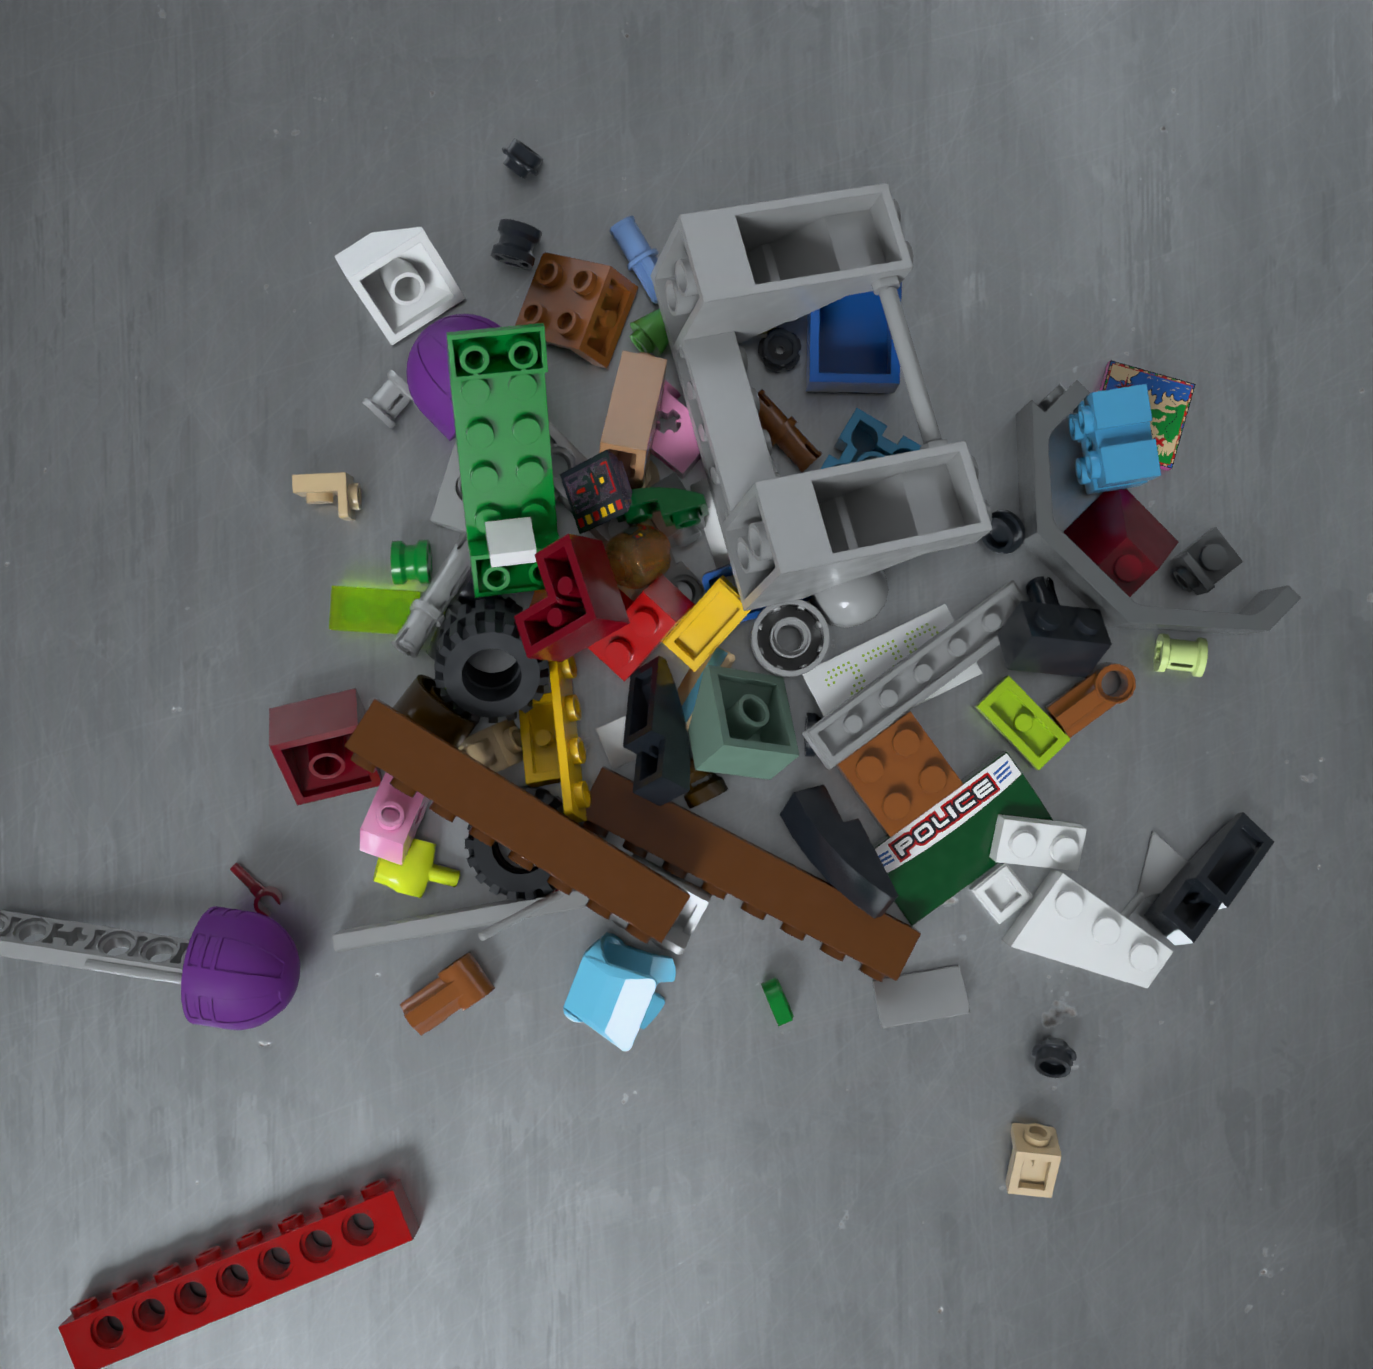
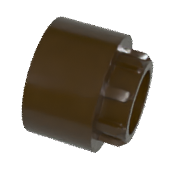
M422 674L414 679L393 706L397 711L457 748L461 746L479 723L469 720V712L467 711L461 715L453 711V701L449 703L444 702L441 697V688L436 687L435 679Z

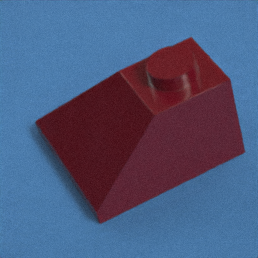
M1127 488L1103 492L1063 531L1129 597L1161 567L1179 543Z

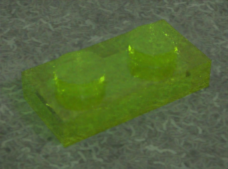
M332 586L329 630L397 635L411 613L410 606L414 599H420L423 592Z

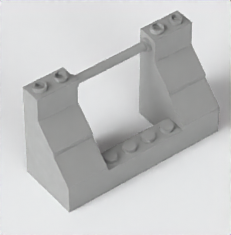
M888 183L679 214L650 275L744 611L803 599L926 553L973 544L992 530L991 508L987 500L983 499L978 483V465L975 458L970 455L966 441L948 444L947 439L942 440L898 295L897 289L913 268V250L910 243L905 241L900 225V207L898 202L892 199ZM873 291L875 295L880 296L924 445L920 447V450L781 477L778 472H774L771 462L772 443L767 430H762L759 420L760 401L755 388H750L746 374L748 369L747 354L744 347L738 346V344L784 322L794 321L845 296Z

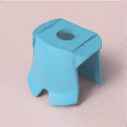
M606 932L583 954L563 1006L564 1014L571 1021L584 1022L622 1051H628L632 1048L639 1029H645L665 1005V998L656 993L655 990L660 982H673L675 980L676 968L674 961L669 956L656 955L627 946L615 934Z

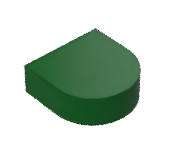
M774 977L762 982L761 986L778 1026L793 1021V1012L778 978Z

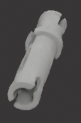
M466 533L460 534L450 554L446 557L420 599H414L410 606L411 613L391 641L392 645L403 654L410 655L412 658L418 656L419 651L433 629L440 627L445 619L443 614L447 606L469 575L471 565Z

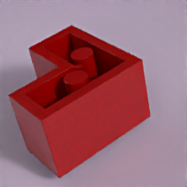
M664 575L658 577L643 590L635 601L618 588L630 623L587 647L624 682L650 657L695 605Z

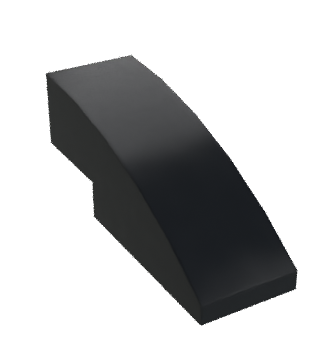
M661 656L644 664L630 676L623 747L636 754L633 793L658 806H662L690 791V753L684 713L667 661Z
M824 784L794 792L781 811L780 816L798 846L829 883L853 904L874 919L883 916L899 895L859 818L843 822Z
M1244 812L1238 813L1178 872L1144 914V917L1174 945L1194 943L1216 911L1230 906L1272 847L1274 841Z

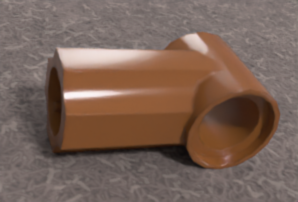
M1103 662L1096 665L1087 678H1083L1045 708L1054 722L1071 738L1114 705L1127 701L1135 691L1136 679L1133 672L1126 666L1112 662ZM1116 671L1121 678V685L1115 693L1107 695L1102 689V679L1106 673Z
M471 952L466 953L438 973V978L400 1004L405 1018L421 1036L445 1021L459 1009H462V1011L468 1009L495 989Z

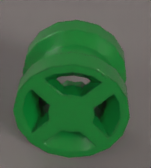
M419 540L415 545H406L403 541H392L390 560L394 585H404L408 580H418L421 584H430L433 573L430 541Z

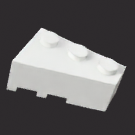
M1055 869L1050 870L1034 893V897L1029 900L1002 938V941L1010 947L1147 989L1173 953L1171 949L1064 873Z

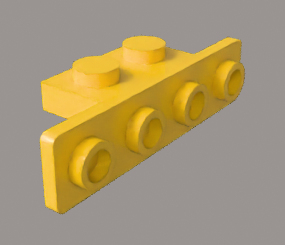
M571 656L563 662L548 661L551 692L544 693L540 701L533 699V708L526 714L519 710L526 785L534 788L561 782L564 814L578 823L586 821L585 808L590 807L591 798L586 781L582 780L581 764L586 762V751L584 743L577 733L576 721L581 720V706L577 695L573 694L572 679L577 676V667L574 656Z

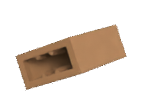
M622 351L600 440L599 453L605 450L608 451L621 491L644 488L665 385L667 359L658 358L644 352ZM604 457L599 460L598 475L606 474L609 482L602 488L600 487V491L610 492L614 488L606 464L600 465V463L607 461V458Z

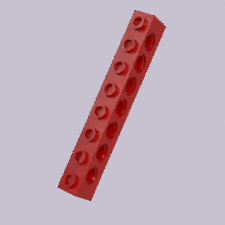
M385 1178L375 1180L360 1189L361 1195L345 1200L344 1195L334 1197L319 1205V1212L305 1218L302 1212L295 1213L277 1223L278 1229L263 1234L261 1229L251 1231L236 1240L237 1245L222 1251L220 1246L212 1247L195 1256L196 1262L183 1268H180L179 1263L168 1265L153 1274L154 1280L139 1285L137 1279L115 1288L111 1292L113 1296L98 1302L96 1296L77 1303L70 1308L72 1314L58 1327L74 1368H103L412 1241L420 1227L401 1180L397 1179L390 1183H386ZM357 1213L368 1215L373 1221L374 1228L371 1230L358 1228L354 1223L353 1215ZM316 1230L326 1232L332 1240V1246L322 1247L318 1245L313 1239L312 1232ZM279 1247L287 1251L290 1256V1263L282 1264L277 1262L272 1256L271 1249ZM236 1264L244 1267L249 1279L242 1281L235 1278L230 1266ZM190 1282L202 1284L206 1289L207 1297L194 1295L190 1289ZM149 1299L160 1301L165 1308V1314L155 1313L149 1306ZM108 1316L118 1318L123 1325V1331L113 1329L108 1323Z

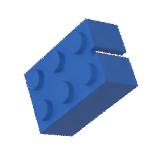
M902 282L897 289L900 301L902 299ZM873 291L848 295L807 314L806 391L894 393L900 384V363L879 295H875Z

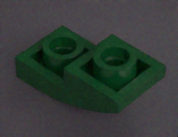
M650 487L621 491L628 512L616 518L619 523L626 521L627 524H638L650 520L653 517V513L661 511L666 527L675 525L677 529H684L699 524L702 521L701 517L710 514L704 494L677 488ZM618 492L608 494L609 498L618 494Z

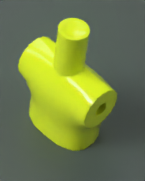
M413 839L402 865L378 857L373 881L386 885L398 893L422 898L429 881L456 887L460 870L434 864L436 844Z

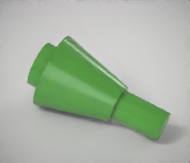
M660 308L630 323L633 331L630 339L640 352L652 353L660 357L669 344Z

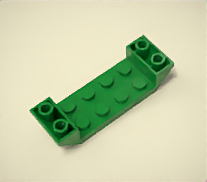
M544 323L446 332L448 370L462 500L475 598L544 590L545 586L537 562L491 568L485 531V522L531 517L537 552L560 539L557 531L545 382L548 364Z

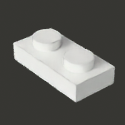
M998 814L989 857L999 863L1078 871L1087 828L1078 823Z

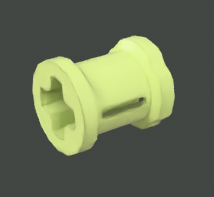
M1162 633L1158 635L1153 657L1154 671L1164 672L1166 669L1191 672L1193 677L1203 676L1208 659V642L1206 638L1198 637L1195 641L1172 639L1169 634Z

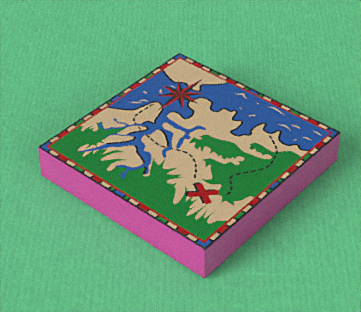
M1110 360L1105 369L1100 391L1147 384L1152 414L1150 427L1152 439H1156L1160 469L1171 470L1196 384Z

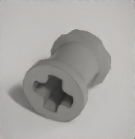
M390 369L386 374L388 377L387 381L371 398L365 397L362 403L392 429L396 425L394 419L413 399L408 384Z

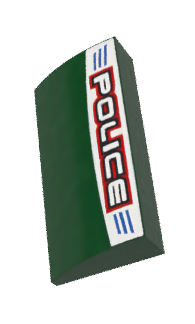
M1007 751L998 752L961 779L964 785L894 836L884 835L872 844L899 895L894 903L911 926L999 863L989 857L998 814L1053 821L1042 801Z

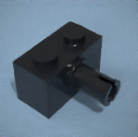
M1040 576L1030 580L1025 589L1031 602L1020 601L997 634L1007 669L1087 678L1112 645L1101 611L1098 609L1060 605L1054 588V582L1050 577H1047L1045 580L1044 576Z

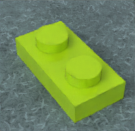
M1009 675L1005 676L974 706L1036 770H1040L1071 740Z

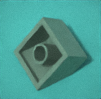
M708 665L704 669L688 729L695 770L771 780L799 756L784 678Z

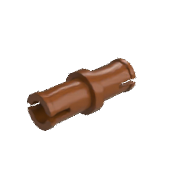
M761 389L758 392L760 401L758 416L762 430H767L772 446L776 443L799 468V471L803 473L823 453L820 450L818 451L795 426L798 422L794 417L791 416L788 419L765 394V391Z

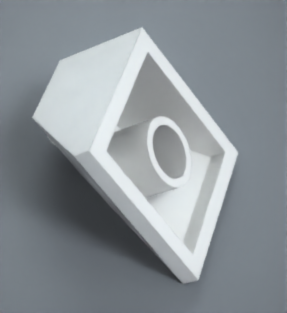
M422 227L371 232L334 256L346 278L391 345H394L466 299Z

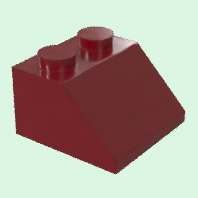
M356 688L269 708V747L297 806L380 786L383 779L380 768H377L374 773L365 770L350 760L354 752L345 747V744L366 713Z

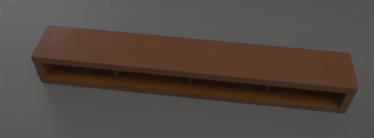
M380 699L373 700L345 744L346 748L354 752L350 760L371 773H374L377 768L382 769L393 776L389 784L412 798L419 792L433 801L429 807L430 810L450 822H453L456 816L472 825L468 831L470 835L492 847L495 841L501 843L511 850L507 857L529 871L532 870L534 865L538 866L550 874L547 879L549 884L569 896L573 889L589 898L586 903L589 909L608 920L612 914H615L628 922L624 929L625 931L646 944L649 943L651 938L660 943L663 942L691 897L689 892Z
M606 766L601 768L590 789L591 803L590 807L585 808L587 819L584 821L583 827L604 838L607 837L609 832L623 838L625 841L622 847L645 859L649 852L663 859L664 862L661 867L682 879H685L688 873L704 881L701 885L703 890L724 900L728 893L742 900L743 903L740 908L743 911L761 920H764L768 914L782 921L780 929L801 941L804 940L806 935L822 942L819 950L843 962L846 955L859 961L861 965L858 970L877 981L883 982L885 976L895 981L898 980L921 935V932L915 927L886 912L883 916L874 919L825 880L673 801L658 806L633 793L634 781Z

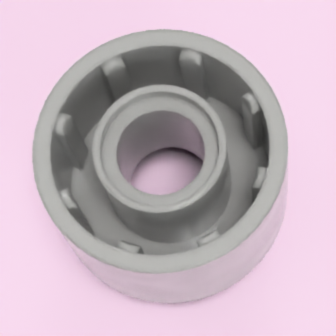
M794 600L767 606L758 615L752 626L750 643L756 660L765 670L777 676L795 677L813 670L820 664L828 650L830 635L827 622L817 608L803 600ZM793 626L799 630L802 642L797 650L786 651L779 646L777 633L780 628Z

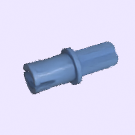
M628 216L614 224L609 232L614 236L629 262L627 269L629 271L634 270L651 301L656 304L658 301L650 275L658 259L656 256L659 252L656 248L651 249L635 222L634 216Z

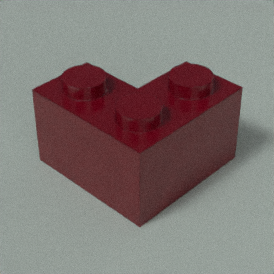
M568 533L534 554L548 596L514 616L527 658L563 662L630 623L602 540Z

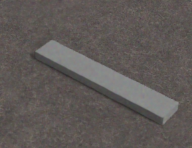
M1014 580L1006 583L802 733L827 770L832 769L1000 645L997 634L1019 602L1028 601Z
M573 889L570 896L564 893L561 899L526 918L585 908L589 898ZM541 895L534 900L526 901V898H518L516 901L503 900L339 930L332 935L334 951L343 952L496 924L546 896Z

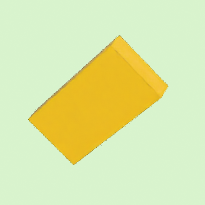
M722 575L662 643L695 672L751 610H743L738 589Z

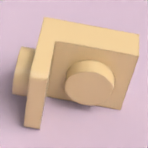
M346 472L292 475L293 493L306 497V503H333V495H338L339 518L346 521L356 519L355 510H361L362 493L360 484L354 483L353 476Z
M504 720L468 736L458 748L495 772L523 761L521 731L516 726L514 720Z
M1013 1123L1010 1131L1013 1149L1005 1181L1007 1193L1052 1198L1062 1157L1056 1129L1038 1123Z

